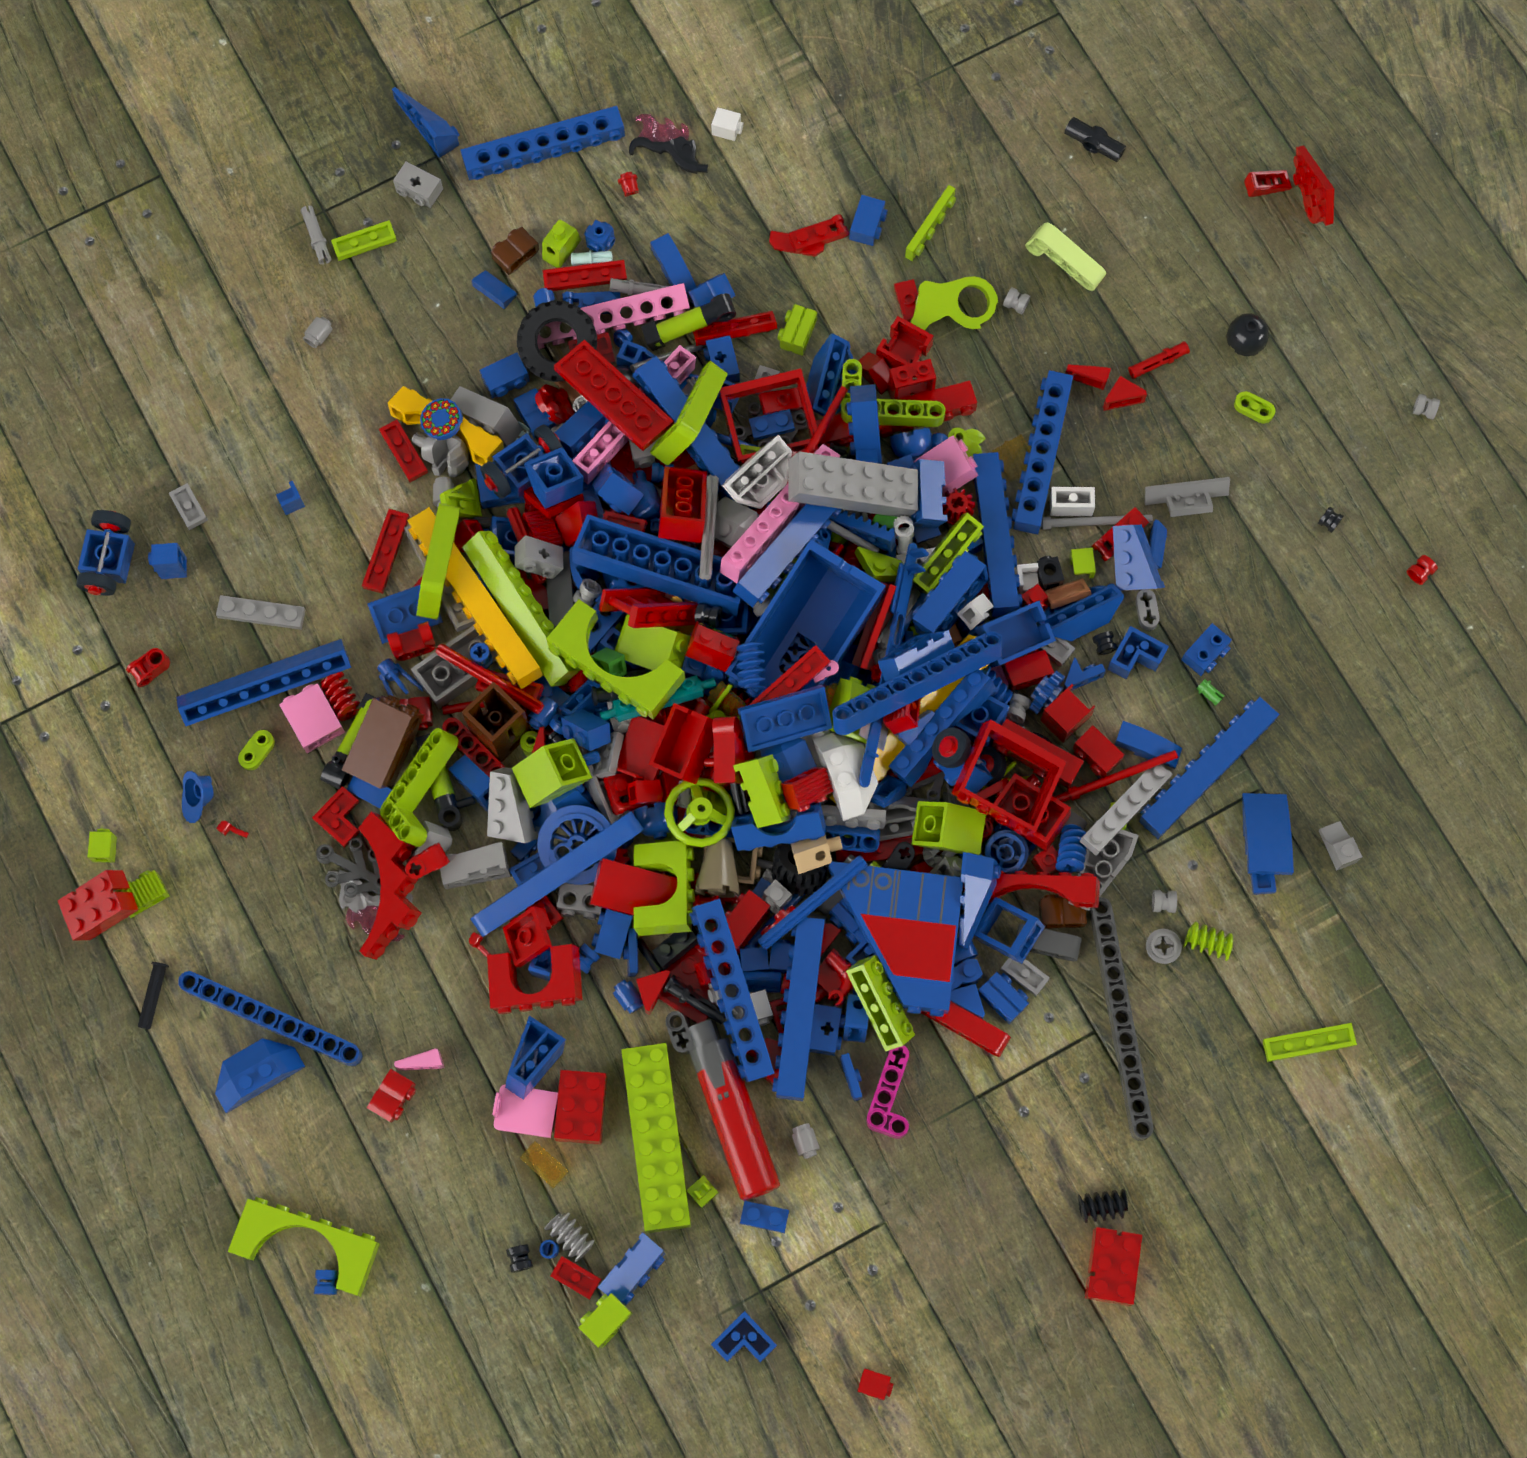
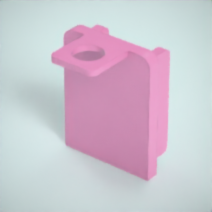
M502 1085L499 1093L496 1092L492 1113L495 1117L493 1124L495 1129L551 1138L558 1092L532 1089L523 1100L506 1089V1085Z

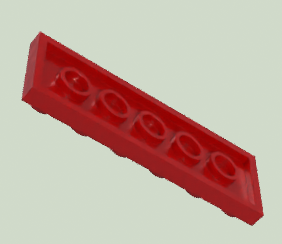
M583 340L554 365V370L642 451L674 425V421L586 340Z

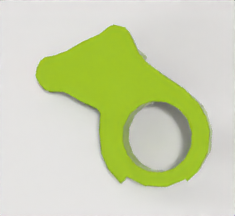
M964 277L947 283L924 281L919 285L915 311L910 323L926 330L931 323L945 316H950L955 322L965 328L981 329L980 324L988 321L994 314L998 297L993 286L980 277ZM974 287L984 293L987 299V308L982 316L972 318L966 316L960 310L958 297L963 289Z

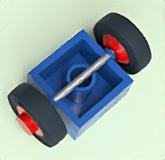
M543 424L534 430L538 446L526 433L492 456L493 462L489 461L480 467L485 484L499 498H505L511 493V489L518 498L523 496L524 490L532 487L525 468V462L562 447L559 437L549 427Z
M96 510L92 514L91 524L102 531L89 529L86 531L78 565L80 573L77 577L76 586L93 595L110 596L115 593L117 583L126 584L135 543L129 535H124L129 532L131 520L127 516L115 511Z
M957 728L942 730L936 736L932 745V755L935 759L933 762L944 772V779L951 786L956 784L972 748L968 735ZM983 747L965 789L976 794L983 786L989 787L999 782L1004 777L1007 768L1005 756L993 747Z

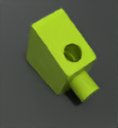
M559 219L543 239L542 259L555 268H561L582 241L577 230Z

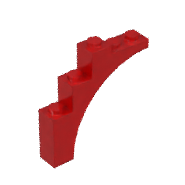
M371 811L358 829L368 840L378 863L381 883L380 903L371 932L359 951L365 957L377 960L385 952V948L391 940L398 935L401 928L409 930L413 927L422 912L406 898L407 894L414 889V885L419 879L408 877L403 862L410 857L412 850L416 846L399 840L381 815Z

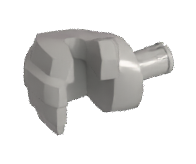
M416 432L412 437V443L422 448V458L433 464L432 470L434 475H442L448 466L449 477H457L465 471L469 464L468 448L456 435L446 440H437Z

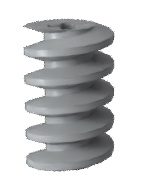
M569 1212L563 1215L559 1213L544 1229L546 1231L552 1229L550 1235L551 1237L558 1236L556 1240L558 1244L565 1242L562 1249L564 1251L571 1249L568 1256L570 1258L577 1256L575 1259L576 1263L592 1248L594 1240L586 1242L588 1233L579 1234L582 1226L574 1228L576 1220L567 1221L570 1215Z

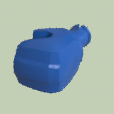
M637 470L636 473H633L632 478L635 483L634 485L644 496L633 509L632 514L635 518L648 522L660 515L661 498L654 484L647 481L645 471Z

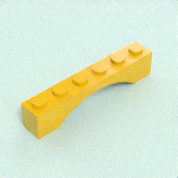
M403 386L389 400L388 407L391 416L407 425L421 424V413L426 405L433 400L426 399L419 395L417 391ZM463 417L460 429L455 435L466 444L473 462L480 466L489 461L493 462L492 456L504 449L503 441L498 436L487 433L482 427L469 423Z

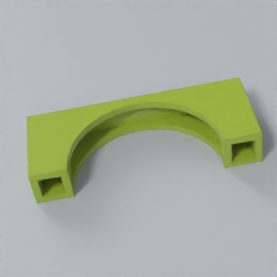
M578 599L546 638L549 651L557 657L559 655L564 657L565 661L574 669L578 667L583 670V674L592 681L596 679L607 692L611 693L613 691L619 695L618 698L624 704L635 706L636 711L643 717L648 715L654 719L686 679L684 671L667 659L653 671L636 677L615 676L601 669L589 654V638L592 628L598 620L597 612Z
M255 1197V1200L247 1199L228 1249L229 1253L254 1261L259 1249L275 1234L289 1228H310L325 1236L335 1250L339 1266L336 1289L361 1297L380 1246L378 1242H375L376 1237L366 1233H362L361 1237L353 1234L354 1229L342 1225L340 1229L331 1227L333 1222L321 1218L319 1222L310 1220L311 1215L298 1211L297 1215L289 1213L290 1208L277 1204L276 1208L268 1206L269 1201L259 1197Z

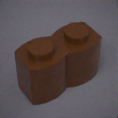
M523 227L513 229L508 234L506 240L499 241L493 246L491 251L492 259L510 275L539 251V244Z
M1054 894L1045 895L1044 898L1040 899L1039 914L1040 921L1045 926L1044 929L1083 928L1086 926L1085 909L1075 907L1069 904L1067 899L1057 898V895Z

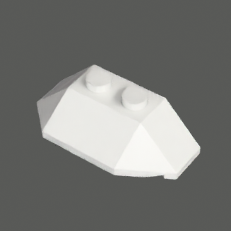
M777 435L738 468L725 481L723 487L736 503L761 509L786 485L788 481V460L792 456V450Z
M836 733L812 739L822 767L827 769L826 772L830 777V784L834 790L832 794L842 820L846 821L864 815L877 788L878 781L874 771H872L868 787L863 788L859 783V775L865 753L863 743Z

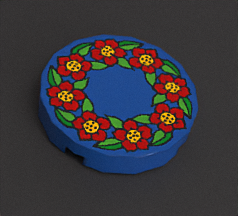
M443 398L433 400L426 405L420 418L421 427L429 437L437 440H446L453 437L459 431L463 421L462 411L457 404Z

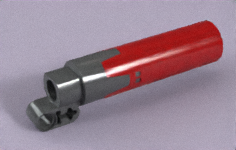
M678 1011L669 1013L665 1022L673 1047L678 1052L690 1054L740 1200L753 1199L778 1189L780 1182L744 1079H741L739 1075L738 1062L733 1055L730 1039H721L717 1024L711 1019L691 1026L689 1018ZM680 1016L682 1024L680 1027L675 1028L673 1021L676 1017ZM683 1038L689 1040L686 1044L687 1048L681 1046L684 1043Z

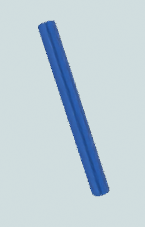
M861 856L855 858L758 939L759 944L765 950L772 946L866 868L867 862Z

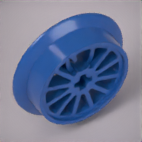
M582 805L566 806L553 812L543 823L538 835V853L544 867L546 868L562 857L559 853L561 846L567 847L570 852L576 848L574 845L576 840L578 842H585L596 829L600 832L609 826L610 822L598 811ZM576 818L583 820L580 832L578 830ZM571 820L574 833L564 824V821ZM588 821L592 823L594 827L587 834H585V829ZM558 827H561L569 837L557 834ZM554 838L562 840L557 846H554ZM617 848L603 858L614 861ZM603 858L565 883L583 885L594 882L599 861Z

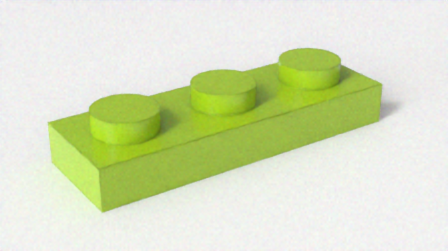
M390 220L331 240L338 261L397 241Z

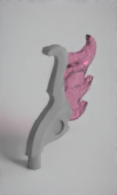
M339 870V872H337V871H328V873L334 872V873H336L337 875H338V874H342V873H347V872L342 871V870ZM359 879L341 883L339 902L341 909L349 908L346 913L347 924L354 930V922L358 921L364 932L369 935L376 920L380 895L370 896L368 892L349 898L344 893V886L347 883H355L356 885L363 883ZM348 888V889H347V892H349V893H352V892L355 891L354 888ZM408 894L407 899L411 903L413 900L412 894ZM398 934V935H397L394 939H392L391 941H392V942L400 941V940H402L405 936H404V934H403V935Z

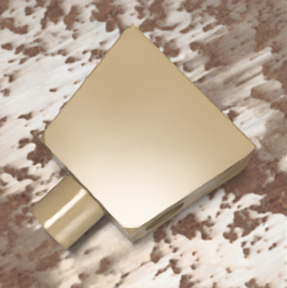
M825 835L815 840L804 839L791 843L798 874L830 864L832 862L830 852L843 849L840 836L826 839Z

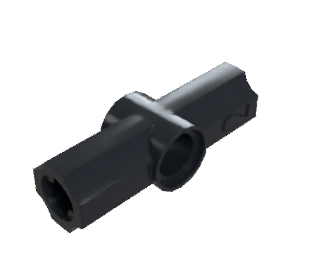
M1075 117L1071 118L1064 134L1081 142L1087 151L1094 154L1099 152L1115 162L1120 160L1126 149V145L1109 137L1107 131L1102 127H1091Z

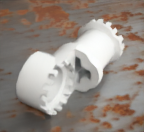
M901 515L895 519L893 526L895 538L898 540L897 553L906 556L908 545L913 543L914 526L909 516ZM903 523L909 524V527L898 529L899 525Z

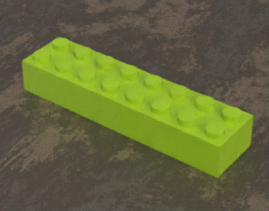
M661 1043L621 1049L645 1233L691 1227L667 1044Z

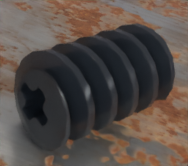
M1121 1189L1120 1196L1116 1190H1112L1111 1197L1107 1191L1102 1193V1197H1100L1098 1192H1095L1093 1198H1091L1089 1193H1086L1084 1199L1078 1194L1079 1210L1085 1223H1088L1089 1216L1092 1217L1094 1222H1097L1098 1215H1101L1103 1221H1106L1107 1214H1110L1112 1220H1115L1116 1213H1119L1121 1219H1124L1125 1212L1128 1211V1201L1124 1189Z

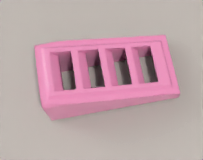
M436 1048L395 1061L394 1063L397 1070L445 1068L440 1051Z

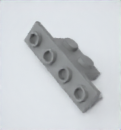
M1230 477L1145 487L1144 503L1145 505L1166 503L1170 517L1213 512L1211 497L1229 495Z

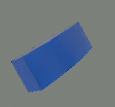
M669 233L651 241V251L659 262L669 284L674 286L684 283L686 291L696 287Z
M1126 721L1122 722L1114 744L1115 746L1133 751L1134 755L1148 760L1175 750L1178 758L1163 764L1174 769L1177 766L1182 747L1164 737Z

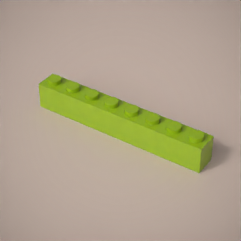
M478 531L462 548L518 636L539 665L550 686L565 685L580 671V668L574 669L565 661L564 657L561 655L557 657L549 651L546 638L554 630L553 623L548 620L542 606L533 597L531 589L525 584L519 570L510 561L508 553L499 544L497 536L492 531Z

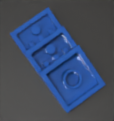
M1243 793V836H1245L1248 874L1292 875L1294 873L1293 848L1287 794Z

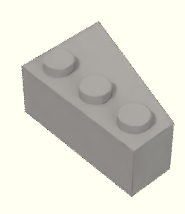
M461 386L450 399L457 404L462 411V416L469 423L482 427L491 435L498 436L503 441V446L505 447L513 443L523 430L508 407Z
M502 842L459 854H447L446 856L450 862L440 868L442 883L445 889L511 877L507 853Z

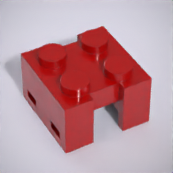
M897 316L891 325V340L887 344V340L883 338L876 349V355L883 357L891 368L919 362L922 355L926 357L930 351L934 335Z

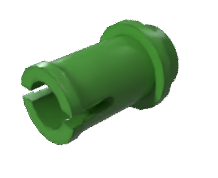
M1204 679L1196 689L1199 691V694L1202 693L1216 706L1225 695L1212 686L1210 680Z

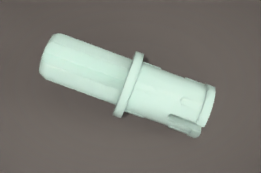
M589 250V252L571 253L572 266L613 261L611 251L593 252Z

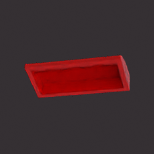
M603 858L599 861L590 904L634 916V907L660 905L667 902L674 895L678 881L675 877Z

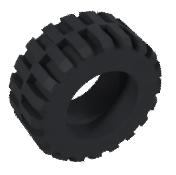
M551 300L550 302L538 304L537 307L532 308L522 319L517 332V348L521 360L533 374L544 380L565 382L566 380L554 370V365L558 361H551L545 358L538 348L537 339L540 330L550 322H564L575 331L577 345L586 340L595 350L597 349V334L593 322L580 307L566 301Z

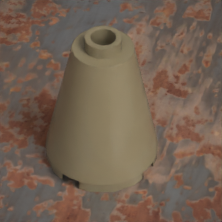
M727 836L716 844L707 846L695 885L696 894L704 896L705 892L711 894V897L716 895L720 898L735 897V894L739 895L732 841L728 840Z

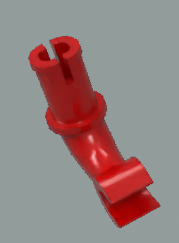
M833 951L826 958L825 962L839 974L838 977L842 979L838 990H832L829 993L828 999L831 1000L834 996L839 995L840 999L835 1004L838 1007L844 1003L845 996L853 988L846 972L852 964L846 963Z

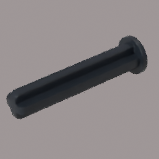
M151 962L153 968L138 1022V1027L142 1029H151L166 968H169V965L159 962Z

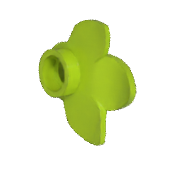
M953 428L948 433V438L951 436L956 438V434L961 436V439L968 448L966 451L968 457L971 456L973 458V454L982 453L979 444L986 438L980 431L973 428L968 430Z

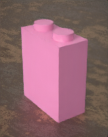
M954 436L949 437L914 460V462L918 459L944 461L945 487H943L942 497H945L947 490L952 493L954 488L958 489L978 476L975 470L978 467L971 456L968 457L966 454L967 446L962 439L958 441Z
M318 683L306 686L301 693L295 696L290 695L279 704L306 753L345 733Z

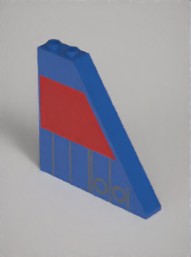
M832 861L829 864V872L832 878L849 863ZM867 866L841 887L839 891L873 954L881 962L883 970L892 984L893 990L903 1009H907V1012L913 1014H921V1011H927L932 1016L943 1017L944 1014H948L950 1007L961 906L960 895H962L963 887L961 877Z

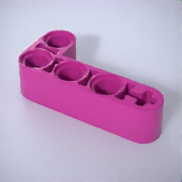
M904 1045L889 1051L866 1119L869 1129L895 1139L903 1138L909 1129L906 1118L890 1112L909 1058V1051ZM901 1051L902 1056L905 1058H900L897 1067L893 1066L896 1058L894 1054ZM886 1073H896L897 1081H887L885 1078ZM881 1093L888 1094L890 1102L882 1104L878 1100V1095ZM879 1114L883 1118V1123L880 1125L872 1124L871 1116ZM901 1122L905 1129L901 1133H896L892 1129V1124Z

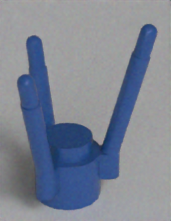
M386 659L378 665L377 669L381 673L379 678L383 682L388 695L393 696L387 680H394L406 695L409 694V691L398 678L399 672L417 688L424 691L419 682L403 670L399 663L395 664L392 659Z

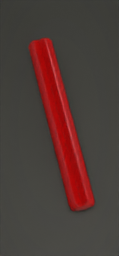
M517 507L509 508L507 516L519 542L525 535L529 536L519 509ZM531 573L536 585L545 582V577Z

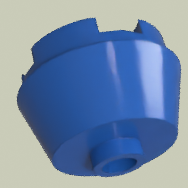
M998 831L988 839L985 845V857L994 858L998 865L1001 866V871L1006 872V874L1019 871L1027 862L1029 854L1028 845L1025 839L1014 831Z

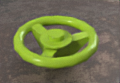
M699 777L696 785L684 780L672 789L666 799L664 816L667 827L676 839L689 846L705 847L716 844L727 836L734 820L735 807L731 795L724 786L714 783L712 779ZM700 786L709 787L720 795L726 807V816L713 809L711 802L703 797ZM690 788L693 801L687 807V816L676 825L673 815L674 803L682 792ZM710 820L722 825L721 829L714 835L702 839L690 837L683 833L692 824L702 826Z

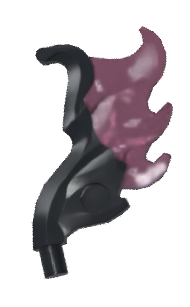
M640 114L635 118L636 121H642L643 130L639 137L631 141L629 146L630 155H634L637 147H644L659 154L667 152L681 169L697 174V172L708 173V164H698L695 160L696 144L692 139L688 141L689 129L685 124L681 123L682 129L678 130L674 123L666 117L664 118L666 122L664 125L658 123L649 114Z

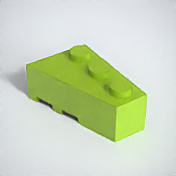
M773 754L733 765L735 772L740 771L744 781L740 784L742 790H747L751 801L748 802L757 828L789 820L790 809L784 800V793L781 787L782 782L779 781L777 773L779 767L776 759L773 758Z

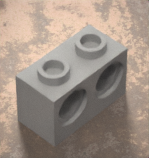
M568 883L560 886L557 910L561 912V915L574 917L575 914L583 915L585 919L596 920L601 911L603 912L602 907L589 908L586 906L587 901L591 899L593 886ZM574 896L576 901L572 905H567L564 903L565 898Z

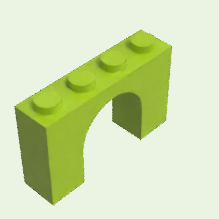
M680 840L634 845V867L652 872H669L674 874L678 881L674 895L667 902L660 905L634 907V929L639 936L692 931L690 913L693 912L691 910V902L695 901L694 890L691 889V882L694 881L695 876L694 870L691 868V861H694L693 847Z

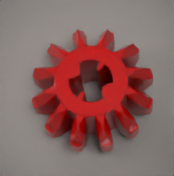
M956 488L953 489V493L948 490L945 492L946 505L942 504L943 515L949 517V524L953 520L957 522L964 513H969L973 516L974 510L972 508L975 507V502L971 501V494L965 495L964 489L958 493Z

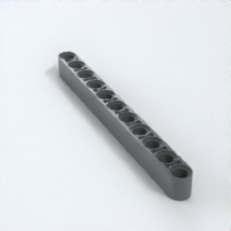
M1099 897V905L1105 907L1106 913L1100 914L1095 908H1091L1089 914L1131 1136L1135 1140L1144 1141L1153 1133L1151 1111L1113 909L1108 899ZM1099 927H1107L1110 930V935H1102ZM1103 949H1112L1114 952V956H1105L1103 953ZM1110 969L1115 970L1118 973V978L1111 979L1107 971ZM1114 991L1119 992L1122 995V1000L1115 1001L1111 993ZM1117 1013L1124 1014L1126 1023H1119L1115 1015ZM1120 1036H1128L1130 1038V1045H1123L1120 1042ZM1124 1058H1132L1135 1066L1132 1068L1126 1067ZM1128 1080H1136L1139 1084L1138 1090L1130 1089ZM1133 1102L1142 1104L1143 1111L1141 1113L1133 1110ZM1138 1124H1143L1147 1128L1146 1135H1140L1137 1132L1136 1126Z

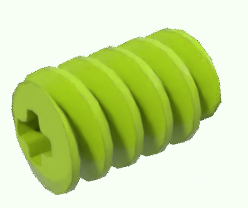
M1194 922L1187 932L1184 947L1190 942L1191 950H1194L1199 945L1200 953L1205 948H1208L1209 956L1214 951H1217L1218 959L1222 954H1225V961H1228L1234 942L1233 934L1228 933L1225 937L1224 931L1220 930L1216 935L1214 927L1207 932V925L1203 924L1199 929L1198 922Z

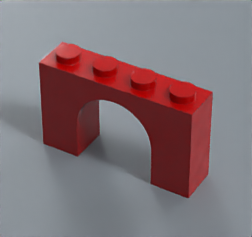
M573 944L550 947L552 964L550 981L544 989L534 994H525L519 987L517 967L514 966L510 953L487 955L490 1009L498 1011V1014H510L514 1009L525 1012L532 1011L533 1007L540 1006L541 1009L553 1008L554 1004L562 1003V1006L575 1005V1001H582L579 947Z

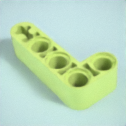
M1046 222L1040 226L1025 245L1027 250L1035 256L1045 253L1089 291H1094L1106 275V271L1102 266L1050 223Z

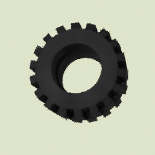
M780 843L778 845L771 869L773 880L776 879L793 896L794 894H798V896H804V894L812 895L813 891L816 892L825 884L829 864L798 874L791 844Z

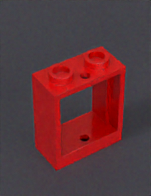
M931 358L890 369L888 381L890 399H900L911 394L915 395L935 390L937 377Z

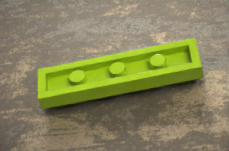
M950 185L947 186L906 247L905 258L913 261L916 255L920 256L925 247L923 244L927 239L930 240L932 238L937 223L941 224L943 222L947 208L951 209L956 201V188Z
M1352 1023L1262 1040L1267 1062L1357 1045Z

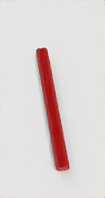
M439 644L435 652L438 656L487 685L494 681L509 697L532 712L540 714L543 710L544 705L541 701L448 646Z

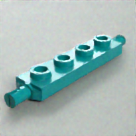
M697 675L686 678L662 709L673 706L674 703L680 704L703 697L705 689L716 687L714 677L701 681ZM620 699L612 701V709L600 712L603 720L615 717L618 722L641 716L636 711L635 706L632 704L626 705Z

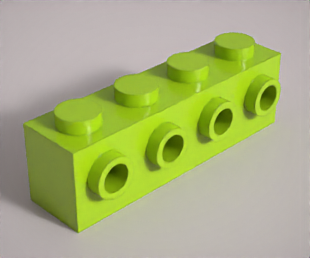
M964 513L921 565L926 571L916 573L913 583L926 594L931 589H936L941 576L945 572L948 573L953 567L952 563L958 555L962 556L965 551L968 552L969 549L967 547L972 541L975 543L982 535L981 530L984 526L969 513Z
M876 955L859 960L846 970L885 1052L905 1045L915 1036L913 1027L903 1011V1006L898 1001L893 986L889 982L883 966Z

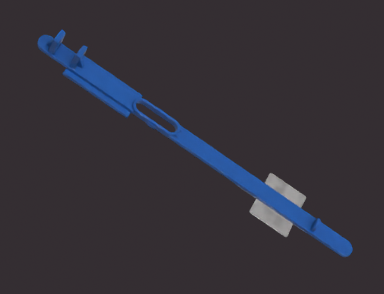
M915 543L908 545L905 563H899L895 582L896 589L889 610L894 616L890 626L885 656L901 644L914 575L926 571L920 564H916L917 558L927 557L929 552L924 548H918ZM898 616H899L900 624H899V629H898V634H897L896 643H894V636H895V631H896V626H897V621H898ZM882 673L879 685L885 683ZM883 717L860 728L859 735L867 740L859 775V783L863 788L870 785L875 758L879 757L876 754L877 747L884 751L888 728L884 725Z

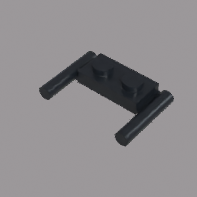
M692 924L691 932L673 933L653 949V953L642 938L637 940L638 949L653 971L658 973L668 969L698 944L697 934L700 933L697 925L693 926Z

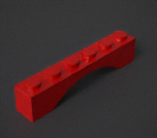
M1001 871L1000 878L997 879L996 887L989 900L990 903L995 897L999 898L1009 892L1021 889H1041L1062 896L1075 907L1098 908L1100 881L1091 873H1081V876H1072L1071 873L1060 872L1058 875H1050L1048 872H1037L1036 875H1028L1024 871H1016L1014 874H1006V872Z

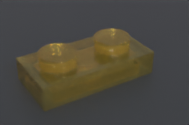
M536 1141L520 1157L525 1164L553 1189L569 1173L564 1166Z

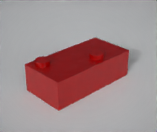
M664 467L658 538L702 543L705 524L707 471Z
M1005 719L1002 726L1066 761L1058 783L1069 789L1084 761L1014 722ZM993 741L992 747L995 750L1034 769L1033 773L1038 777L1045 778L1049 771L1048 769L1000 742Z

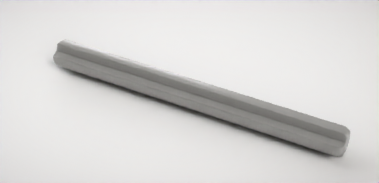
M716 475L707 476L705 524L699 577L702 580H709L712 575L719 480Z

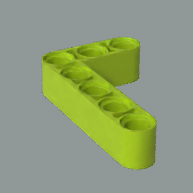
M849 359L843 365L842 386L849 390L850 386H861L862 366L856 359ZM855 370L857 373L849 374L847 371ZM848 392L841 403V418L846 423L852 422V415H848L846 412L847 402H851L850 393ZM877 399L879 425L938 427L944 422L945 406L941 402ZM895 410L898 413L896 415H891L888 413V411ZM911 411H916V412H918L919 414L916 415V416H913V415H911L909 412H911ZM938 412L940 415L935 417L932 416L930 413Z
M709 361L704 366L676 423L656 441L650 450L651 455L668 466L696 439L728 375L727 372L712 361Z
M439 503L422 576L416 616L438 620L445 578L461 507Z
M440 728L434 729L380 809L381 817L397 838L416 847H420L425 843L427 831L412 812L458 746L457 736Z

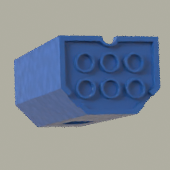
M810 540L745 641V643H764V645L758 647V649L765 651L764 654L758 656V658L765 660L764 663L759 664V667L765 669L764 672L759 673V676L765 677V680L759 682V684L766 686V688L750 690L737 685V682L744 680L737 677V673L743 671L737 668V664L743 662L737 660V655L725 672L728 678L727 681L738 690L742 688L749 697H752V701L755 700L783 675L779 668L780 661L798 633L814 642L829 660L836 661L839 666L885 595L886 585L857 567L848 564L815 541ZM832 676L826 677L825 680L817 683L812 679L802 690L818 685L826 687Z

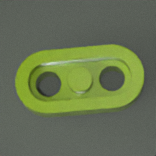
M1244 391L1239 393L1234 401V407L1239 413L1259 423H1269L1275 415V407L1272 403L1250 392ZM1245 402L1248 404V406L1244 407L1241 403ZM1260 412H1265L1267 416H1262Z
M266 730L257 731L241 750L238 761L244 769H257L273 749L275 740L270 732ZM260 738H266L264 743H259ZM248 755H253L250 761H246Z

